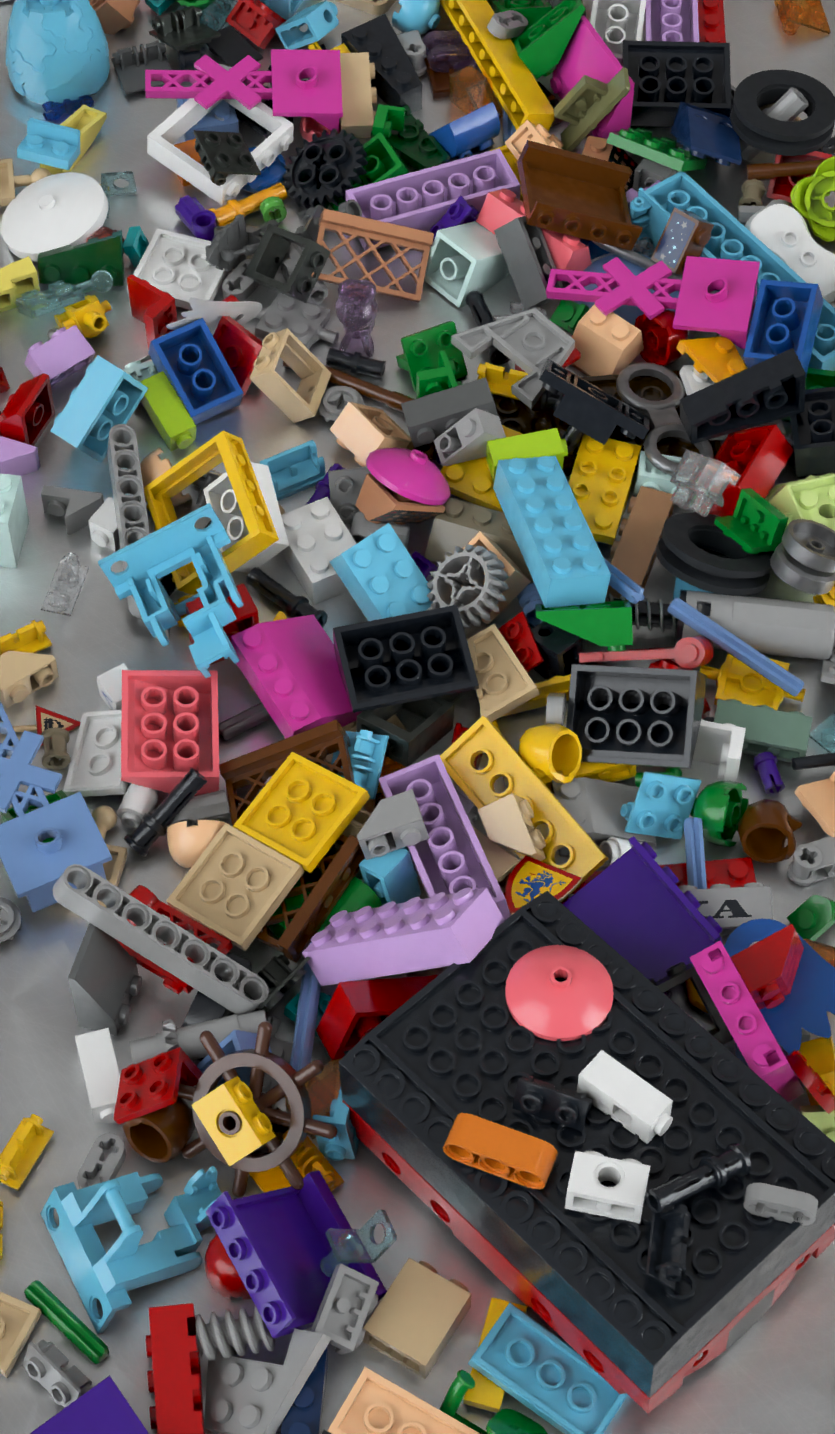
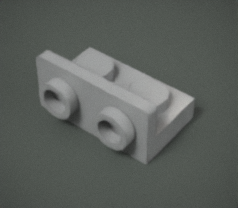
M341 1263L336 1265L311 1331L324 1333L332 1339L329 1344L335 1346V1352L340 1355L352 1352L354 1349L356 1350L361 1345L365 1336V1329L362 1328L365 1319L376 1307L378 1295L375 1293L379 1282Z

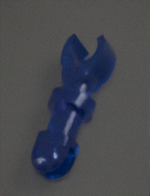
M90 95L79 96V99L72 101L64 99L63 103L49 101L42 104L45 112L52 111L43 113L46 121H54L65 113L72 115L73 111H77L82 105L93 108L94 100Z

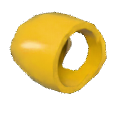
M548 723L525 730V733L519 739L518 754L540 779L547 775L556 783L565 784L572 782L580 768L582 759V746L578 736L560 724Z

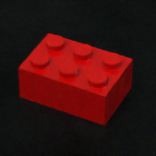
M776 424L730 433L710 467L719 471L717 473H709L706 470L693 495L707 514L721 517L733 516L741 489L751 488L765 499L769 491L774 487L776 479L782 469L785 468L794 450ZM724 473H729L738 478L736 480H733V478L728 480L727 477H724Z

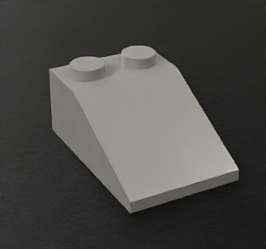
M586 777L573 778L572 782L565 784L556 783L552 780L551 792L598 846L609 837L629 840L634 836L638 842L646 841L651 847H656L655 836L624 831L628 821L625 817L621 816V807L623 804L635 801L639 787ZM567 847L558 849L559 856L570 855Z

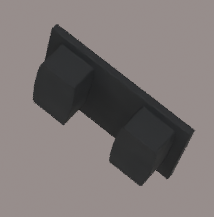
M231 25L217 31L221 36L211 39V42L206 43L209 50L216 57H220L229 67H233L247 55L257 62L263 59V56Z

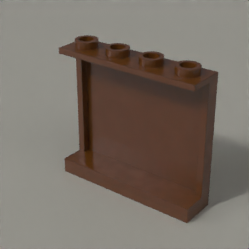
M527 140L517 161L527 225L632 251L643 228L631 223L624 188L631 175L630 167Z

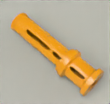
M279 182L238 201L235 199L228 200L226 205L217 209L210 208L208 211L215 214L217 226H226L234 221L235 216L239 214L245 217L259 211L260 204L269 197L274 196L282 200L287 199V191L285 186Z

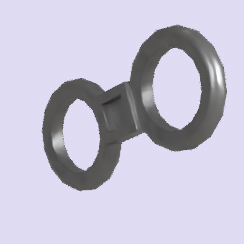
M640 362L623 369L616 380L617 393L624 403L631 405L637 411L645 413L650 418L649 428L651 431L647 434L643 445L645 455L651 464L663 473L675 477L699 475L705 471V466L710 467L714 455L712 445L708 440L694 444L700 451L701 457L695 462L688 464L670 461L662 456L657 449L656 443L667 437H680L690 441L676 411V408L680 405V399L684 398L685 395L683 383L678 376L668 368L655 363ZM638 376H652L665 382L671 389L672 395L665 400L649 401L636 395L629 387V381Z

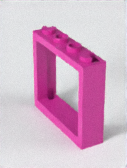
M721 940L689 957L749 1068L788 1102L805 1094L803 1087Z

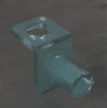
M132 171L101 173V187L108 200L107 219L109 218L110 196L137 193V187ZM124 179L129 182V185L120 188L114 185V181Z
M378 1210L361 1229H328L325 1234L332 1251L320 1261V1267L331 1278L335 1266L340 1263L348 1266L350 1263H375L397 1240V1235L386 1211ZM377 1224H381L384 1229V1238L380 1244H377L374 1239V1229Z

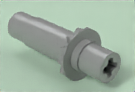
M265 1009L242 1015L234 1014L177 1028L171 1019L162 1021L163 1032L156 1033L155 1036L129 1042L133 1064L140 1063L178 1047H181L191 1060L204 1058L208 1053L199 1039L203 1031H210L219 1044L234 1029L257 1033L259 1024L263 1021L268 1022Z

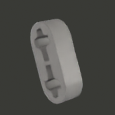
M508 10L495 13L489 21L487 29L497 38L509 39L517 37L524 32L528 25V20L521 13Z
M252 259L243 260L223 281L222 292L224 299L229 295H233L239 302L245 301L260 285L244 275Z
M549 693L546 705V724H560L563 726L566 715V693Z
M107 1133L97 1138L78 1172L77 1181L79 1189L89 1187L87 1178L94 1179L98 1170H100L99 1178L101 1183L116 1178L126 1157L124 1141L120 1136ZM112 1145L115 1146L117 1154L110 1153L106 1161L103 1162L105 1158L103 1149L109 1150Z
M752 1183L746 1188L743 1205L748 1212L765 1218L772 1216L774 1220L787 1223L795 1221L803 1223L802 1225H810L816 1220L818 1200L805 1192L766 1183Z

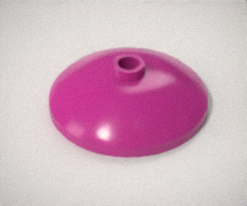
M380 448L370 452L366 459V466L370 473L383 485L403 497L422 504L435 506L445 504L450 497L451 492L447 480L438 467L428 459V456L419 450Z

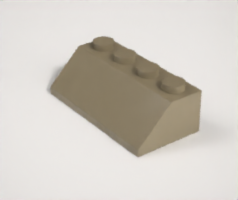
M449 497L448 501L443 504L446 507L444 513L434 517L424 557L438 567L436 561L444 562L446 560L445 552L454 554L455 546L464 548L481 531L496 542L531 581L529 584L534 583L504 513Z

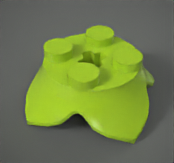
M835 156L824 160L812 176L798 181L790 194L794 209L808 220L813 233L827 242L835 240V205L834 207H829L828 203L824 201L825 197H829L830 192H835Z

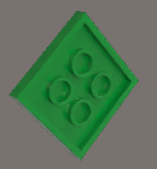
M640 127L637 129L629 128V130L621 128L619 132H610L606 142L679 172L704 169L708 158L702 159L693 156L689 150L677 147L675 140L667 137H662L661 139L652 137L653 132Z

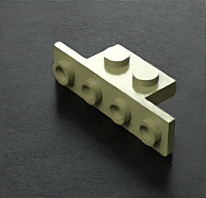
M623 67L608 84L584 75L556 105L554 117L570 123L560 134L561 142L564 145L562 147L563 150L572 151L575 147H578L588 133L593 131L597 124L612 111L613 107L628 94L630 82L627 68Z

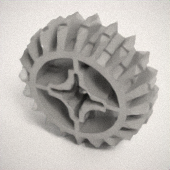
M466 544L464 549L455 546L454 554L445 552L446 560L444 562L436 561L439 567L438 570L430 571L434 580L426 583L428 588L432 590L427 597L433 602L431 604L432 609L457 605L463 628L469 629L471 624L480 626L482 618L486 621H491L490 612L492 610L500 612L497 604L499 601H506L502 592L509 589L508 584L504 582L509 576L503 570L505 567L503 562L492 551H488L483 546L474 547Z

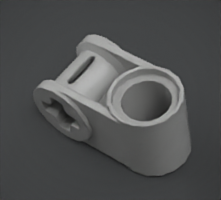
M413 30L396 34L418 77L424 75L427 71L424 61L426 47L419 31Z
M828 835L820 840L797 846L793 853L794 861L790 863L787 871L789 879L797 885L808 886L828 878H835V838Z

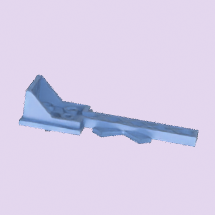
M0 702V733L7 735L3 743H0V812L7 813L10 805H12L17 815L16 818L0 824V859L18 898L26 896L34 913L58 903L53 896L52 889L55 882L68 866L80 864L107 880L103 863L113 859L81 792L49 804L43 791L55 794L63 778L62 774L31 765L44 737L43 735L24 730L19 740ZM21 784L29 786L26 793L18 791ZM30 805L39 807L36 810L26 813ZM47 838H55L51 842L42 843ZM68 882L72 888L77 889L73 883Z

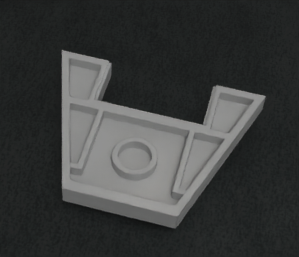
M536 308L451 335V343L470 359H473L493 345L524 370L528 375L511 386V393L530 409L534 407L546 390L542 386L543 381L539 380L547 359L563 366L575 349V340Z
M217 1316L219 1321H224V1317ZM294 1329L283 1365L235 1357L237 1352L234 1347H232L230 1358H223L218 1349L216 1359L214 1361L208 1360L204 1428L219 1434H275L332 1338L324 1333Z

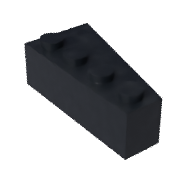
M386 14L341 33L342 44L345 43L351 53L369 52V63H374L375 79H371V87H376L377 95L386 105L404 107L407 104L411 109V114L422 109V83Z
M794 348L680 399V419L691 444L805 412L806 373Z

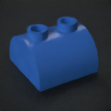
M491 102L428 135L433 136L449 155V159L455 157L461 159L466 154L472 156L471 149L478 146L479 150L482 151L495 144L493 138L497 137L500 133L499 115L494 103Z

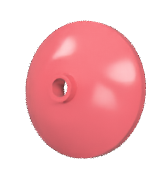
M548 945L528 952L513 965L506 980V1004L514 1020L520 1026L531 1031L535 1036L550 1041H557V1039L572 1041L580 1039L581 1035L585 1034L587 1036L591 1034L594 1028L600 1027L605 1022L613 1004V984L604 965L588 952L572 946ZM555 978H564L566 980L559 982Z

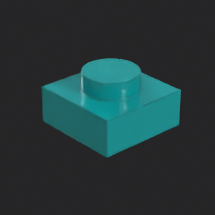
M140 226L129 227L126 239L123 242L125 255L129 257L133 266L137 267L149 245Z

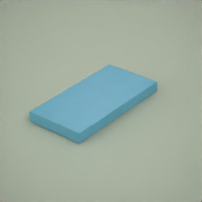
M510 1302L468 1362L471 1367L563 1434H603L628 1396L627 1393L619 1394L571 1346Z

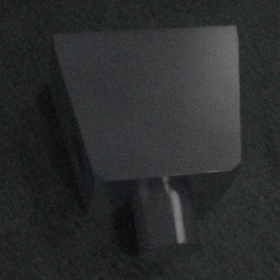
M544 621L536 627L529 623L543 658V662L533 669L546 681L554 676L570 675L572 664L584 665V663H579V653H583L581 637Z

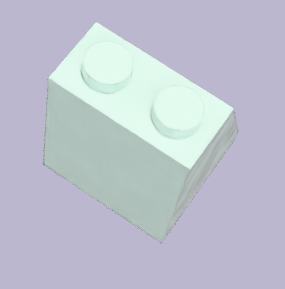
M474 221L437 231L429 253L424 281L458 308L466 305L465 299L468 294L474 291L483 293L510 273L502 250L498 245L496 235Z
M0 473V567L17 568L29 525V516L21 476Z

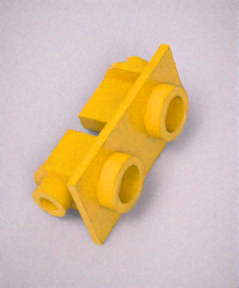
M485 362V364L480 363L477 369L478 379L486 377L492 394L519 400L511 393V386L528 375L526 372L510 369L508 373L505 372V367L493 365L489 362Z
M32 620L30 624L17 629L16 633H9L0 637V655L8 650L37 653L52 646L51 641L45 634L46 627L43 621L36 622Z
M31 1114L29 1118L24 1117L0 1154V1182L19 1191L54 1134V1131L42 1126L43 1119L39 1116Z

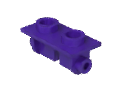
M460 196L455 203L450 205L443 217L431 227L429 232L434 233L433 242L438 230L474 222L477 220L479 211L473 205H469L463 196Z

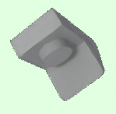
M46 485L43 486L41 492L44 513L54 516H65L68 535L89 525L88 520L104 503L103 494L98 492Z

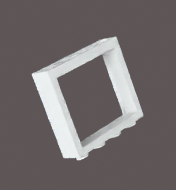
M189 98L147 135V154L223 206L231 197H236L240 189L248 182H253L257 175L228 174L226 182L218 186L211 181L209 171L203 165L172 144L224 100L272 133L251 152L261 171L266 166L269 167L283 150H288L289 145L294 139V124L282 116H273V109L262 102H259L249 110L236 99H220L206 110L194 98Z

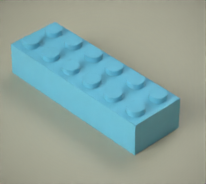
M556 456L498 460L493 489L544 607L605 603L611 573Z

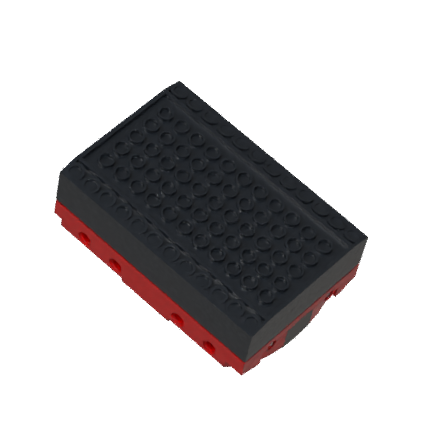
M548 891L522 906L495 929L492 939L470 963L459 965L453 963L367 1033L339 1061L342 1102L350 1109L348 1120H351L352 1125L356 1128V1137L453 1231V1235L527 1307H531L619 1394L627 1393L647 1414L672 1396L682 1386L684 1377L702 1368L738 1341L772 1307L788 1287L796 1272L806 1264L811 1255L817 1258L835 1239V1143ZM567 945L582 949L598 959L608 971L613 984V1004L605 1022L600 1027L594 1028L591 1034L587 1036L585 1034L581 1035L580 1039L572 1041L542 1039L535 1036L524 1026H520L514 1020L507 1007L505 987L511 968L523 955L543 946ZM555 978L559 982L566 980L564 978ZM603 1050L673 1100L670 1115L673 1117V1121L662 1136L656 1134L647 1144L636 1133L635 1135L623 1127L622 1123L616 1122L611 1118V1115H606L593 1104L589 1114L587 1113L585 1126L582 1131L512 1109L518 1079L522 1077L529 1078L530 1075L534 1076V1079L555 1085L556 1090L561 1091L562 1088L577 1092L579 1074ZM460 1113L472 1114L542 1139L553 1145L558 1151V1156L543 1189L528 1188L448 1157L443 1151V1146L457 1115ZM731 1143L740 1144L748 1153L751 1161V1170L747 1175L743 1177L736 1175L728 1179L726 1184L719 1189L708 1187L676 1203L688 1207L691 1221L689 1222L688 1238L680 1240V1242L687 1245L686 1273L681 1276L680 1281H676L674 1290L646 1275L652 1211L648 1207L646 1200H644L640 1224L565 1209L567 1188L575 1151H595L603 1154L605 1157L619 1160L635 1159L644 1165H649L650 1172L646 1191L654 1189L698 1167L703 1157L707 1155L716 1156L724 1152L725 1147ZM738 1159L734 1160L735 1164L739 1162ZM611 1181L600 1182L603 1186L606 1187L616 1186V1184ZM689 1183L675 1189L674 1192L689 1186ZM752 1183H766L811 1194L818 1200L815 1222L810 1225H802L803 1223L795 1221L787 1223L774 1220L772 1216L765 1218L751 1214L743 1205L747 1186ZM673 1205L666 1208V1210H673Z

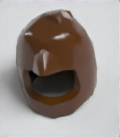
M763 799L748 805L739 821L738 834L744 852L753 860L761 863H777L791 858L796 850V840L793 832L803 824L790 815L785 805L779 801ZM788 839V845L784 847L785 840Z
M177 1097L176 1103L127 1121L122 1127L127 1141L141 1157L154 1163H166L177 1157L187 1145L195 1130L193 1110L183 1098Z

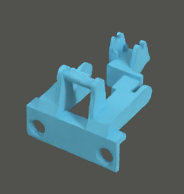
M210 503L98 561L99 566L113 585L120 600L133 594L144 624L153 638L157 636L163 647L169 645L165 630L177 625V621L182 619L195 642L188 647L196 667L206 679L211 676L208 668L210 667L209 664L222 657L225 659L230 657L234 664L240 661L223 626L237 619L227 597L230 596L238 608L244 606L220 551V548L231 543V540ZM208 517L211 519L210 525L204 529L194 527L195 522L199 518ZM117 561L128 563L127 568L122 572L115 573L111 571V566ZM193 562L202 587L196 589L197 594L175 605L159 579ZM200 597L204 607L181 618L182 615L186 614L185 603Z
M211 1166L207 1172L204 1169H199L190 1178L183 1190L185 1194L174 1196L164 1213L170 1228L158 1231L151 1242L139 1245L144 1233L140 1225H135L131 1215L140 1213L148 1200L147 1194L156 1191L162 1186L164 1181L159 1173L140 1177L138 1172H134L77 1190L74 1182L54 1187L40 1214L97 1334L104 1333L116 1311L131 1306L132 1302L127 1291L190 1272L203 1263L200 1252H196L203 1241L199 1232L212 1226L205 1212L222 1194L217 1184L218 1171L215 1166ZM54 1208L59 1216V1226H57L54 1219ZM117 1220L122 1233L106 1253L93 1226ZM97 1299L100 1301L102 1306V1317L100 1316L97 1310Z

